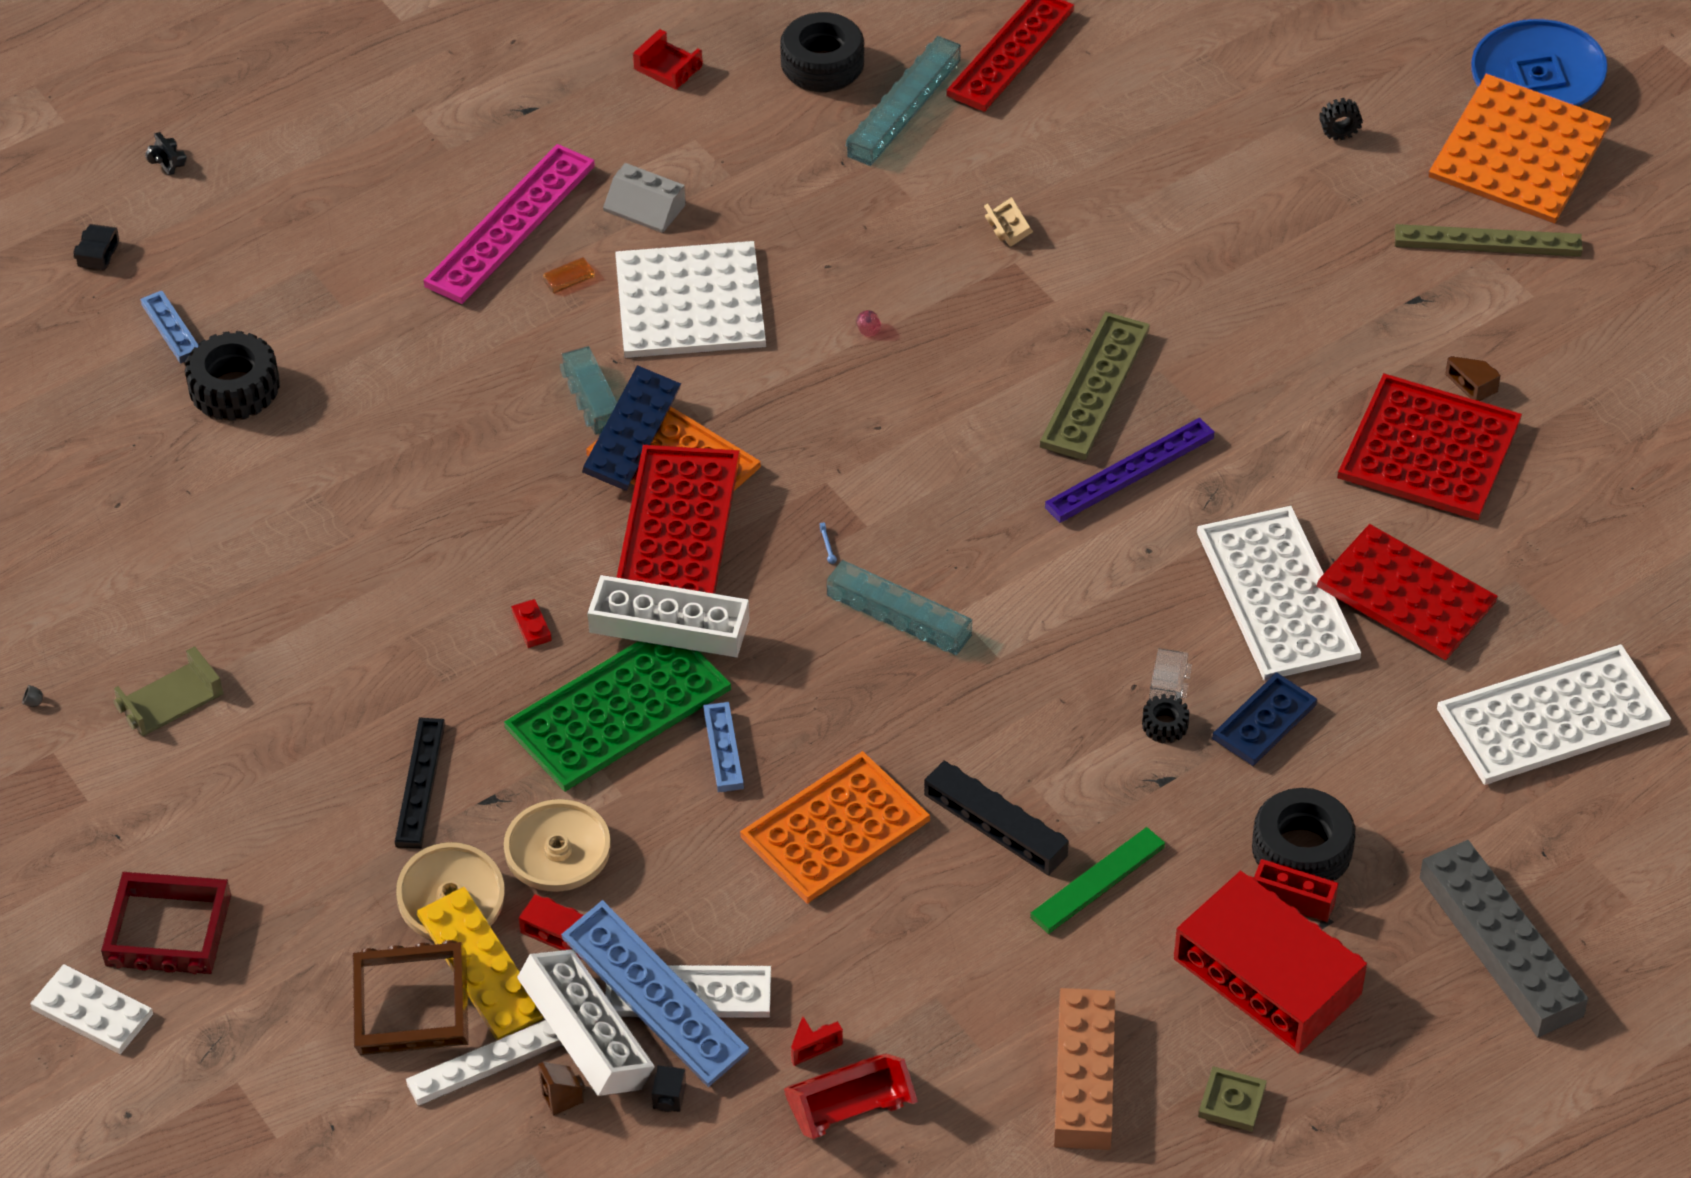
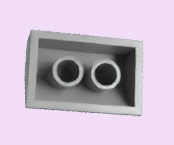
M625 163L613 177L603 211L663 233L686 205L685 185Z

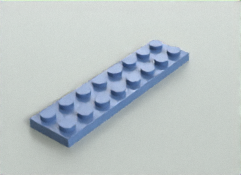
M603 900L562 933V939L707 1087H710L749 1053V1047Z

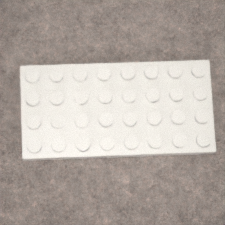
M1292 506L1197 527V534L1264 681L1269 680L1276 672L1284 677L1360 659L1361 651L1335 597L1316 587L1318 579L1324 573Z
M1621 644L1438 702L1437 710L1484 785L1669 726L1671 722L1670 716Z

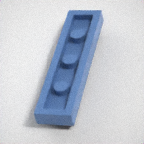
M161 290L141 298L143 308L179 363L185 362L194 347L198 348V344L163 291Z
M729 702L703 705L717 791L719 793L744 789Z

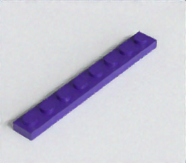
M1199 417L1045 502V509L1061 523L1214 439L1215 432Z

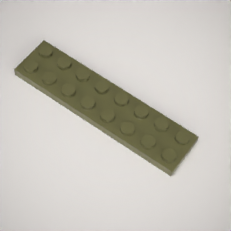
M1109 312L1104 313L1040 440V448L1086 461L1144 343L1150 324Z

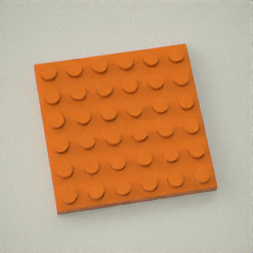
M1485 74L1429 170V177L1555 224L1608 131L1612 119Z

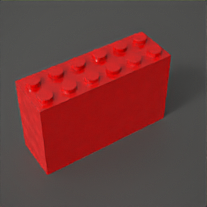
M1241 870L1176 929L1173 959L1298 1054L1362 995L1367 962L1359 954L1353 953L1343 946L1340 940L1332 938L1324 932L1318 924L1309 921L1301 915L1295 907L1283 902L1276 893L1268 891L1254 877L1248 876Z

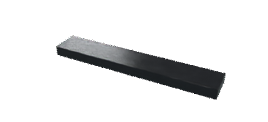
M419 717L395 836V847L422 849L445 729V719Z

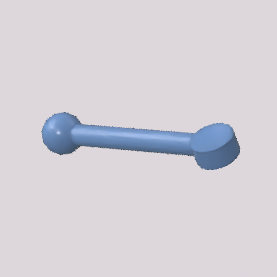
M825 522L819 523L828 552L827 561L830 564H834L837 561V557L833 555Z

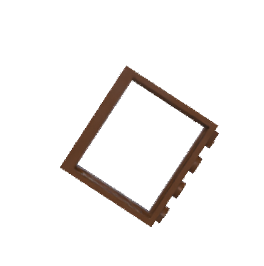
M446 940L442 944L436 945L418 943L415 947L406 948L394 945L385 950L366 948L362 949L361 952L353 953L354 1047L359 1055L469 1045L466 950L461 942ZM453 958L455 1026L365 1035L364 967Z

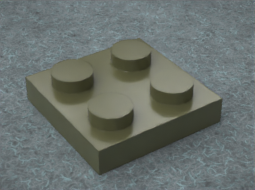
M1213 1066L1200 1105L1198 1118L1253 1132L1267 1080Z

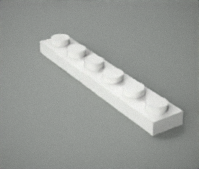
M545 1020L406 1079L407 1086L419 1106L563 1044Z

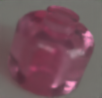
M865 310L857 316L856 325L862 335L870 337L880 331L881 321L874 311Z

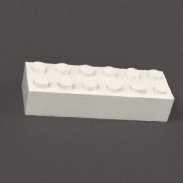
M603 575L599 578L588 610L589 633L731 657H738L749 622L748 599Z
M574 950L530 954L517 978L596 1094L602 1096L641 1090L655 1066Z

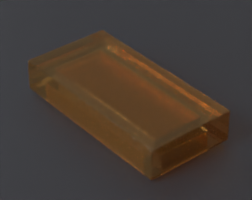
M584 257L542 274L543 281L553 294L595 277L594 270Z

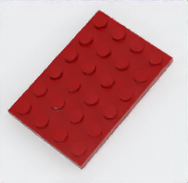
M1370 523L1318 579L1316 586L1444 660L1451 656L1493 607L1498 598L1496 594Z

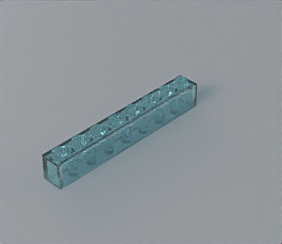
M937 36L932 43H929L921 56H917L914 64L905 70L902 78L894 83L889 93L882 97L881 102L876 108H872L869 116L860 122L857 130L848 136L846 140L847 157L871 166L958 65L961 57V44Z

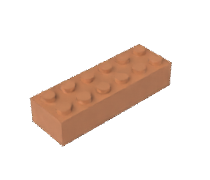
M1060 988L1054 1147L1110 1150L1115 991Z

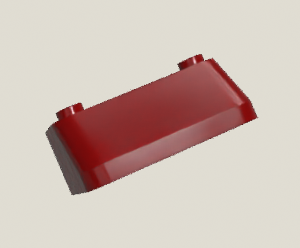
M890 1054L873 1056L784 1088L787 1101L803 1135L810 1139L825 1135V1130L830 1127L829 1124L878 1107H887L888 1111H893L904 1107L903 1102L912 1104L918 1102L905 1059Z

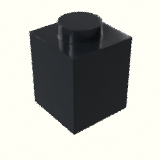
M657 1066L652 1089L653 1109H659L663 1112L681 1111L686 1088L685 1069Z

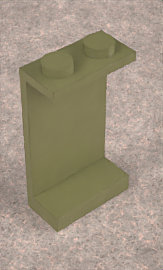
M195 646L186 650L189 664L128 696L123 693L119 686L114 688L116 699L113 701L119 713L124 712L126 714V720L131 729H137L142 737L223 695L220 677Z

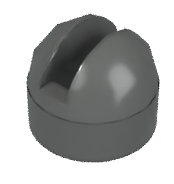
M28 685L22 704L29 707L39 706L42 703V691L37 687Z

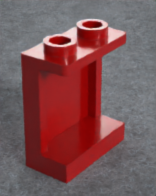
M659 29L633 52L634 70L677 90L703 66L702 50L697 48L691 54L667 42V32Z

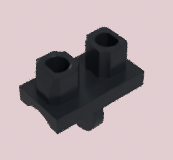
M161 132L154 133L155 144L154 146H148L145 158L151 164H160L168 175H172L175 173L176 167L185 166L187 156L184 151H177V142L174 138L165 139Z

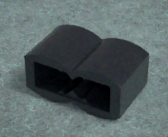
M90 224L86 230H83L79 245L75 246L73 253L78 267L106 270L119 243L117 227Z

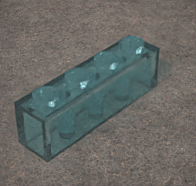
M589 346L563 353V364H560L561 374L563 378H568L570 393L576 395L577 407L579 410L584 411L583 416L587 427L591 426L595 435L600 434L617 401Z

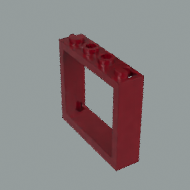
M122 872L101 949L105 966L116 967V969L135 968L142 971L161 970L168 973L212 974L231 899L228 879ZM129 896L214 903L202 952L117 945Z

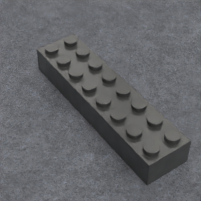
M1469 840L1423 859L1419 878L1537 1038L1584 1017L1588 997Z

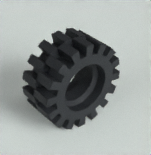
M1341 98L1340 102L1335 99L1333 104L1328 102L1326 104L1327 108L1323 107L1321 109L1322 112L1319 114L1324 134L1329 139L1333 137V140H1338V137L1341 140H1345V136L1351 138V133L1357 134L1358 129L1362 128L1363 123L1357 103L1355 101L1352 102L1351 99L1346 101L1345 98ZM1347 117L1342 121L1335 122L1339 118Z
M1161 694V699L1156 695L1153 697V701L1149 699L1147 704L1144 705L1142 728L1143 731H1146L1148 737L1153 735V741L1157 742L1158 738H1160L1161 743H1166V739L1173 743L1175 742V737L1179 741L1182 739V735H1186L1190 712L1187 709V704H1182V699L1178 698L1175 701L1174 695L1166 698V694ZM1168 715L1175 720L1167 723L1159 721L1156 717Z

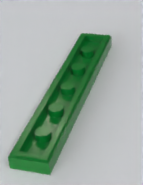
M1145 827L1030 912V918L1047 934H1050L1163 850L1165 842L1148 827Z

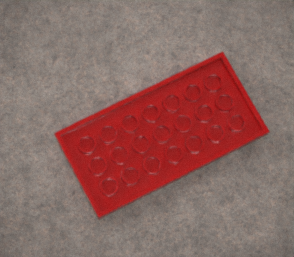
M643 445L616 578L715 594L740 461L739 450Z

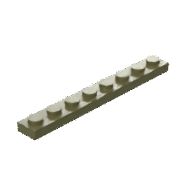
M1395 224L1394 230L1395 247L1577 257L1582 255V235L1575 233Z

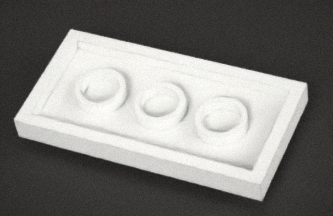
M64 964L30 1003L32 1010L120 1055L153 1015L152 1008Z

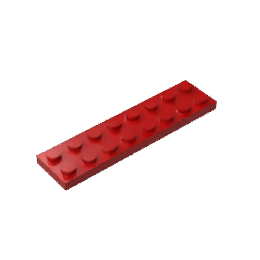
M1026 0L947 88L946 96L985 112L1073 13L1074 4L1065 0Z

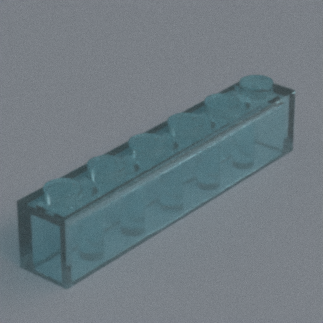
M844 560L839 563L827 578V596L833 600L840 601L856 611H861L878 621L892 625L900 631H905L921 641L931 643L943 651L957 655L972 636L971 618Z

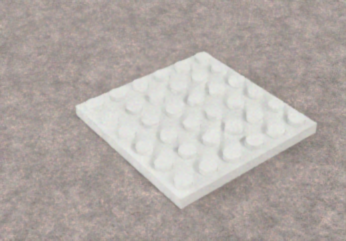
M754 241L616 251L624 358L766 347Z

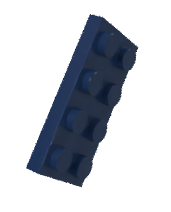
M1276 672L1213 732L1212 739L1254 766L1317 705V698Z

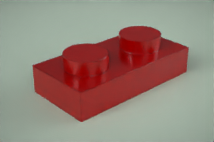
M535 599L511 606L512 614L528 648L552 641L551 633Z

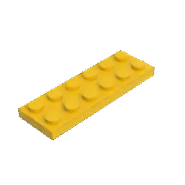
M465 887L417 910L418 918L435 944H442L446 940H455L463 944L466 950L467 995L496 1040L519 1032L544 1019V1016L518 980L519 970ZM453 958L445 959L454 973Z

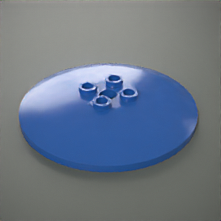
M1528 19L1500 26L1481 39L1472 55L1471 71L1477 86L1480 85L1485 74H1489L1579 107L1592 99L1602 88L1607 73V60L1597 41L1581 29L1554 20Z

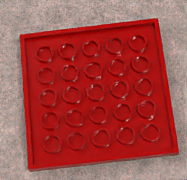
M1383 373L1338 470L1337 478L1478 521L1520 424L1522 414Z

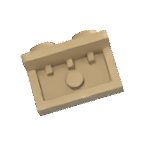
M1012 197L993 210L988 203L984 205L988 212L985 217L992 227L996 225L997 228L994 232L1001 242L1005 240L1011 247L1033 233V230Z

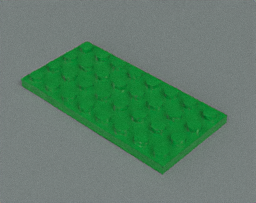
M637 641L504 721V727L558 786L566 792L703 708V705H708L731 690V683L699 651Z

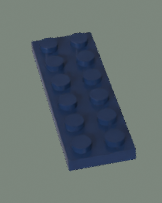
M637 365L586 460L582 473L627 491L638 471L643 445L652 444L680 390L681 383Z

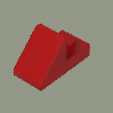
M802 1017L791 1045V1062L793 1066L843 1045V1029L839 1022L836 1021L830 1025H823L813 1032L805 1018Z

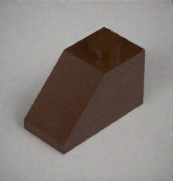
M1454 356L1447 359L1445 375L1470 399L1481 401L1498 392L1501 375L1486 361Z
M546 1062L538 1064L541 1094L553 1116L584 1103L582 1093L585 1090L584 1082L580 1075L575 1076L570 1066Z

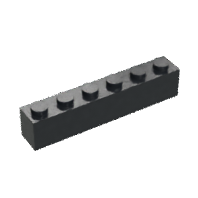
M944 760L924 779V795L1046 875L1049 876L1068 857L1069 840L1062 833L1055 832L1040 819L1030 816L1020 806L1013 805L998 792H993L985 787L978 779L971 778L962 772L959 767L951 765Z

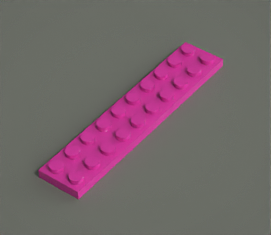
M556 144L423 280L424 287L463 304L595 167V161Z

